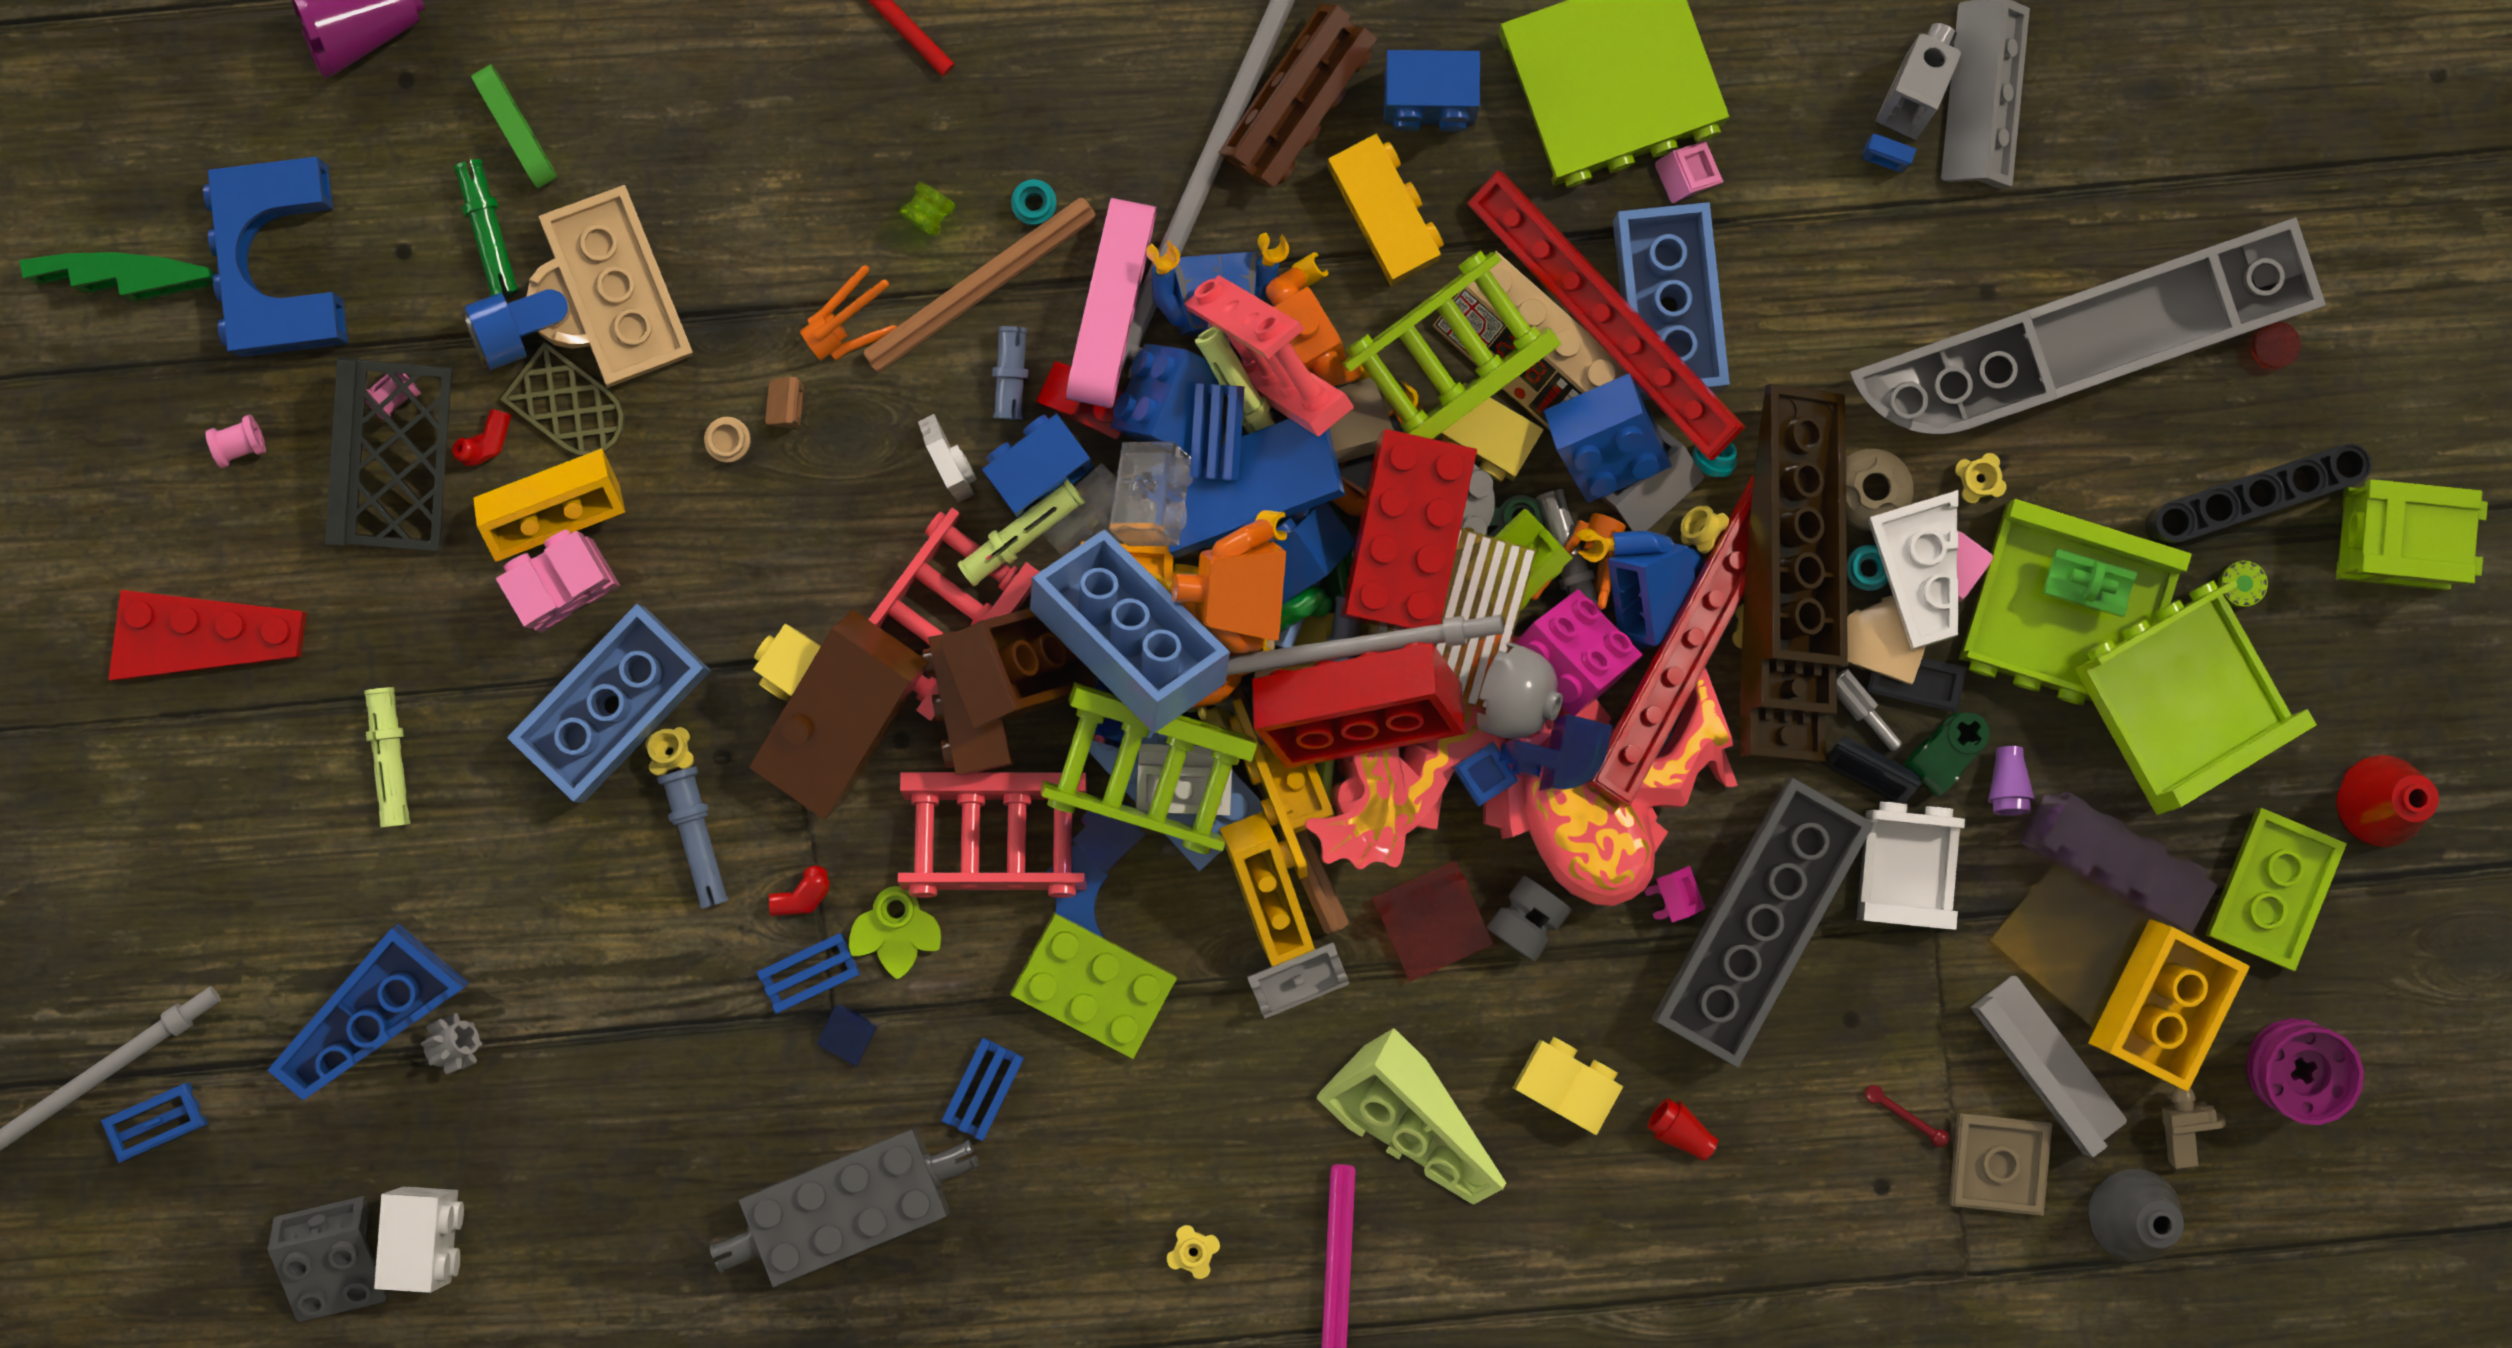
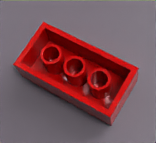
M1384 429L1378 435L1340 617L1397 630L1441 624L1477 449Z
M1414 642L1405 645L1402 649L1382 653L1375 651L1365 652L1357 658L1338 662L1330 660L1320 661L1314 664L1313 667L1293 671L1281 669L1271 672L1268 676L1252 679L1254 730L1287 769L1465 734L1462 683L1433 642L1427 644Z

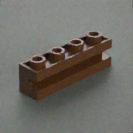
M1320 4L1218 151L1221 156L1258 185L1275 188L1277 184L1283 183L1291 175L1295 168L1294 159L1300 150L1315 140L1321 130L1319 123L1328 110L1335 108L1342 101L1347 91L1345 85L1353 73L1363 69L1372 56V50L1370 49L1378 38L1365 27H1358L1348 20L1351 16L1338 5Z

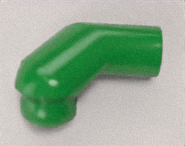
M1310 586L1283 603L1280 633L1309 615L1315 618L1327 615L1332 608V599L1325 594V590L1318 586Z

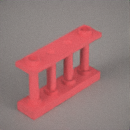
M1220 275L1200 284L1195 290L1194 295L1184 303L1188 311L1226 334L1240 355V362L1259 396L1265 397L1272 408L1319 437L1354 408L1344 392L1309 372L1290 344V341L1304 330L1297 320Z
M951 508L946 515L940 511L925 531L929 539L868 620L881 628L890 616L929 645L928 637L944 633L901 602L916 580L922 582L972 619L971 625L979 621L1017 612L1031 594L1032 577L1040 571L1025 562L1021 569L1015 565L1010 568L1006 564H1002L989 576L1000 583L998 588L1004 592L994 606L989 603L982 605L928 565L944 542L965 558L980 547V545L955 528L963 518L957 510ZM921 675L913 689L918 694L916 699L922 702L916 711L935 723L937 720L934 713L932 695L939 694L937 679L933 676L928 679Z
M900 772V792L904 800H911V805L916 806L914 873H898V883L901 889L909 890V896L920 898L937 896V890H1048V896L1056 898L1075 897L1076 890H1086L1087 881L1085 873H1072V813L1054 809L1053 873H1025L1026 807L1031 805V800H1049L1041 795L1040 787L1042 781L1058 785L1062 773L977 772L958 776L955 772ZM1082 773L1077 791L1088 794L1086 773ZM939 800H957V805L962 806L961 873H933L934 806L939 805ZM985 800H1003V805L1008 806L1007 873H979L980 806L985 805Z

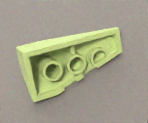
M1394 1028L1364 1045L1317 1096V1099L1349 1130L1361 1137L1365 1131L1389 1145L1386 1150L1387 1153L1397 1159H1400L1402 1154L1424 1166V1172L1428 1178L1473 1205L1503 1190L1506 1182L1428 1061Z

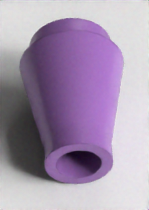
M2004 746L1996 748V759L1988 802L1993 804V813L1997 815H2022L2030 813V803L2035 801L2024 760L2023 747Z

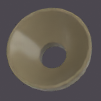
M1863 449L1846 457V524L1854 529L1872 532L1868 522L1870 517L1911 505L1914 494L1913 480L1907 466L1897 456L1881 449ZM1879 474L1887 480L1889 492L1883 500L1874 501L1865 495L1863 481L1868 475Z

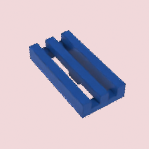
M1195 384L1190 477L1239 480L1245 386ZM1224 395H1228L1223 470L1220 469L1221 441L1224 439V423L1222 421Z
M842 933L836 934L757 971L758 977L762 980L765 987L764 990L773 1004L772 1007L775 1014L861 975ZM837 945L840 951L839 954L780 982L774 983L772 975ZM845 962L848 970L785 1000L781 999L779 992Z
M983 1037L947 1108L942 1122L984 1141L1025 1057ZM987 1050L995 1053L964 1118L961 1119L955 1115ZM1003 1058L1011 1061V1064L980 1127H977L971 1123Z
M191 1082L184 1083L101 1120L118 1163L129 1160L208 1125L205 1116H202L199 1108L201 1106L198 1099H194L192 1094L194 1089ZM181 1096L183 1105L118 1133L115 1125ZM188 1113L191 1121L125 1150L122 1142Z

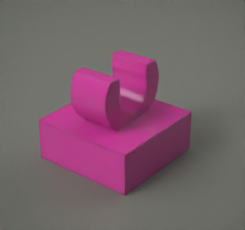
M1690 866L1657 878V883L1645 890L1646 896L1659 893L1664 899L1666 906L1653 913L1655 919H1665L1670 916L1671 921L1675 922L1706 909Z

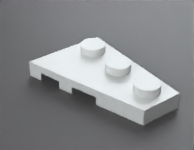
M935 414L918 421L925 445L947 489L958 502L975 495L970 483L976 481L977 478L959 446H950Z
M1958 490L1875 515L1868 519L1911 651L1954 638L1958 635Z

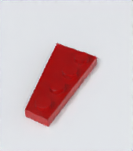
M120 590L108 680L121 681L129 680L130 678L301 658L307 612Z

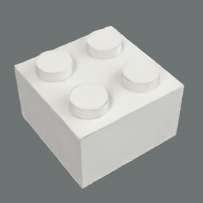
M403 1186L381 1194L374 1289L431 1293L451 1283L452 1276H457L460 1267V1249L454 1248L455 1230L461 1229L464 1217L463 1202L457 1201L458 1190Z

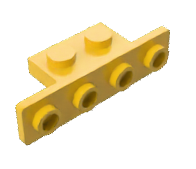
M1239 698L1232 701L1234 716L1227 718L1230 730L1253 737L1256 741L1257 747L1252 762L1244 760L1248 776L1252 785L1259 783L1262 785L1267 799L1260 801L1261 808L1270 827L1277 825L1283 841L1278 842L1286 868L1294 867L1298 878H1304L1308 876L1307 864L1295 833L1306 830L1304 825L1306 820L1310 818L1335 817L1334 811L1315 764L1287 769L1267 744L1260 746L1243 702Z

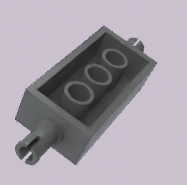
M915 1126L746 1195L738 1201L748 1223L747 1231L717 1244L710 1245L712 1258L732 1252V1255L715 1262V1266L720 1273H723L727 1269L758 1257L759 1260L763 1261L772 1287H775L947 1217L951 1210L942 1190V1182L972 1169L980 1168L977 1155L960 1162L957 1161L958 1158L975 1150L970 1140H967L960 1145L931 1156L926 1150L918 1127Z

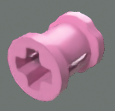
M396 373L404 383L410 379L406 374ZM386 374L369 390H366L380 404L397 390L399 386ZM414 383L408 386L416 397L421 394V391ZM402 391L385 405L383 409L391 417V413L404 403L408 396ZM365 398V402L373 410L374 407ZM377 412L376 414L386 423L382 416Z
M250 414L244 416L242 422L219 431L215 428L206 430V440L210 452L217 465L222 469L228 467L230 461L253 452L257 455L266 453L262 432Z

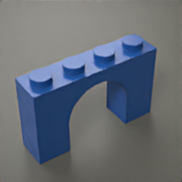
M316 156L208 170L209 184H204L203 196L207 210L212 211L214 229H209L208 241L213 256H217L219 274H214L213 287L217 300L222 301L224 319H219L218 332L222 345L227 346V351L236 356L246 357L348 344L344 300L333 292L287 298L266 296L254 284L248 267V254L251 243L256 234L267 223L282 216L333 210L329 166Z

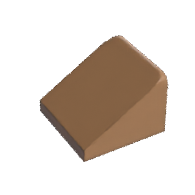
M785 377L770 381L765 418L767 425L798 428L800 426L804 385L797 377Z

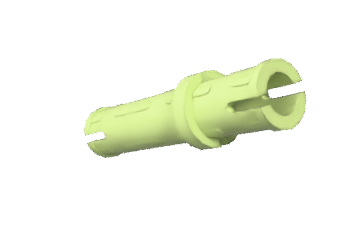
M1216 327L1202 332L1198 339H1195V343L1203 356H1205L1219 384L1245 386L1242 426L1250 434L1274 425L1275 423L1269 413L1270 405L1265 397H1260L1257 390H1255L1224 332Z
M1067 479L1064 481V484L1029 508L1000 532L994 530L988 534L990 540L964 560H960L957 563L958 567L973 586L978 585L982 579L1005 562L1011 564L1017 560L1016 554L1047 532L1078 506H1082L1085 501ZM1056 507L1053 511H1051L1049 514H1047L1045 517H1043L1041 520L1035 523L1028 530H1024L1026 527H1028L1031 523H1033L1035 520H1037L1051 508ZM1014 536H1018L1016 539H1014L1012 542H1010V543L1007 544L1005 547H1003L999 552H997V553H996L995 555H993L991 558L986 559L989 555H991L993 552H995L996 550H998L999 548H1001L1005 543H1007V542H1008L1010 539H1012Z
M395 687L364 690L370 730L366 732V740L371 741L380 828L410 824L407 808L400 738L404 737L403 728L398 727Z

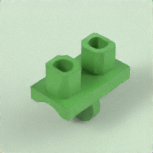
M2055 549L2042 594L2122 618L2126 614L2129 595L2137 572L2061 549Z

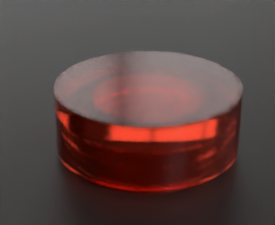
M2275 322L2261 327L2254 334L2251 341L2253 357L2261 366L2268 369H2280L2291 364L2298 357L2301 349V340L2297 331L2284 322Z

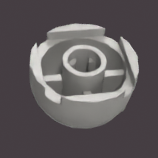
M1509 642L1506 645L1510 652L1506 653L1499 650L1487 671L1479 699L1487 701L1486 715L1477 712L1478 729L1501 738L1517 740L1528 738L1541 730L1548 719L1555 720L1562 706L1563 695L1557 692L1558 680L1556 673L1545 657L1527 647Z

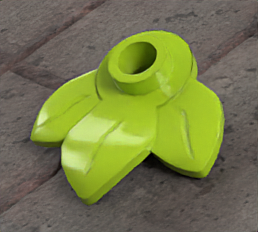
M900 886L889 887L881 891L874 901L873 910L856 918L849 937V948L852 956H863L877 951L884 968L896 979L904 976L914 965L918 949L932 952L940 950L941 930L936 919L920 910L917 898L909 896V890H902ZM894 900L901 901L905 906V913L900 918H894L889 914V905Z

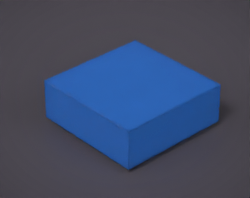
M1873 133L1866 142L1861 157L1865 161L1902 173L1912 164L1917 149Z
M1494 742L1489 743L1452 767L1477 807L1519 781Z

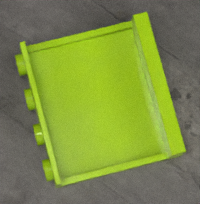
M1567 0L1500 25L1498 36L1504 51L1508 50L1553 172L1551 179L1553 186L1564 182L1567 188L1581 185L1592 179V172L1608 167L1610 173L1621 171L1635 164L1634 157L1651 152L1653 158L1666 155L1678 149L1677 142L1694 137L1696 143L1711 139L1721 133L1719 127L1724 126L1729 118L1687 0Z
M2013 499L2005 505L1991 551L1993 560L1985 570L1958 660L1970 663L1969 671L1996 678L1997 672L2013 676V684L2018 687L2040 692L2042 685L2058 690L2057 698L2076 705H2084L2085 699L2090 701L2092 699L2075 668L2090 660L2087 651L2109 639H2112L2115 645L2125 639L2121 632L2144 619L2147 620L2149 625L2158 621L2159 619L2155 612L2171 604L2179 574L2187 571L2192 554L2025 501ZM2061 549L2137 572L2129 595L2125 617L2121 618L2042 594L2054 550Z
M2212 580L2189 592L2193 601L2183 606L2179 599L2155 612L2159 619L2158 621L2149 625L2147 620L2144 619L2121 632L2125 640L2115 645L2113 640L2109 639L2087 651L2090 660L2075 668L2156 815L2186 805L2316 726L2308 709L2291 715L2225 598L2224 593L2238 586L2235 580L2219 587Z

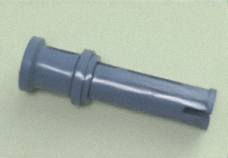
M697 766L657 777L658 784L664 785L671 809V812L668 814L669 822L672 821L673 825H678L701 909L714 905V903L716 905L729 901L726 896L704 817L708 816L707 811H709L708 804L702 803L695 776L698 774Z

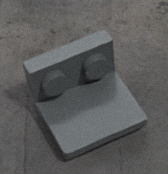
M364 1196L273 1218L268 1253L297 1321L310 1320L386 1301L387 1291L374 1289L376 1263L366 1240L370 1210Z

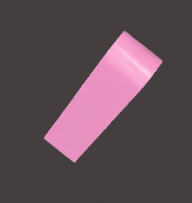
M1115 198L1110 200L1066 392V399L1108 408L1113 407L1147 260L1146 248L1150 245L1156 206Z

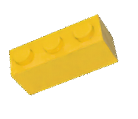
M1376 133L1328 158L1327 168L1389 285L1392 287L1438 263L1441 256L1439 248L1443 247L1444 243L1433 222L1425 224L1417 208L1423 205L1411 182L1406 184L1402 182L1396 168L1401 166V162L1392 144L1389 141L1382 144Z
M602 448L473 497L477 527L495 562L544 544L548 538L563 530L573 533L625 513L620 484Z
M1263 812L1219 828L1258 939L1271 966H1276L1315 950L1277 839Z

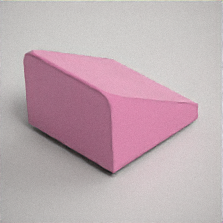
M1706 141L1674 150L1655 163L1671 203L1682 201L1723 183Z
M1958 531L1957 579L1958 601L1961 603L1990 565L1993 555L1964 533Z

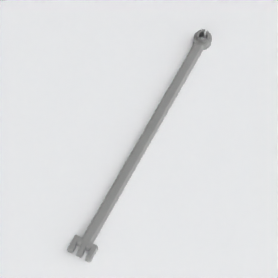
M1270 0L1159 246V257H1162L1167 251V240L1171 241L1181 255L1224 160V157L1218 151L1243 117L1295 0ZM1153 262L1139 291L1122 369L1127 358L1134 360L1135 356L1143 350L1139 346L1157 308L1152 299L1151 270L1155 266ZM1130 367L1129 373H1128V378H1129V379H1131V376H1132L1131 367Z

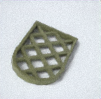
M546 342L540 346L500 398L501 401L557 442L559 447L565 448L579 456L593 452L585 451L583 437L600 434L601 448L605 453L618 442L624 430L625 415L619 400L605 385L597 382ZM550 352L567 365L551 367ZM544 354L545 368L531 370ZM569 371L571 387L554 389L552 373ZM575 371L592 384L577 386ZM546 374L548 390L532 392L530 376ZM524 379L526 393L512 395ZM594 390L596 406L579 408L578 392ZM600 390L607 394L615 404L602 405ZM572 393L573 410L557 412L555 395ZM549 396L551 413L535 415L533 398ZM527 399L529 415L511 401ZM617 410L619 415L618 426L605 428L603 411ZM597 412L599 429L582 431L580 414ZM574 415L576 432L560 434L558 417ZM552 418L554 434L538 423L537 420ZM615 432L613 438L607 443L606 433ZM577 438L579 450L567 445L562 440Z

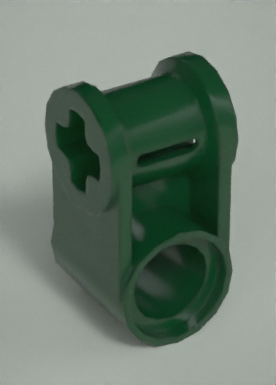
M1957 712L1951 714L1930 737L1925 739L1910 754L1903 766L1917 773L1921 783L1936 797H1940L1959 779L1968 764L1988 743L1990 736L1988 723L1976 713ZM1959 724L1973 725L1969 731L1973 737L1971 742H1958L1957 739L1961 735L1957 729Z

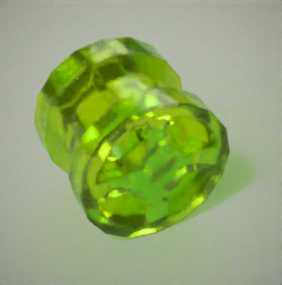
M919 181L914 188L915 196L910 203L903 204L899 213L924 232L937 237L942 230L940 223L945 216L952 215L957 207L940 192Z

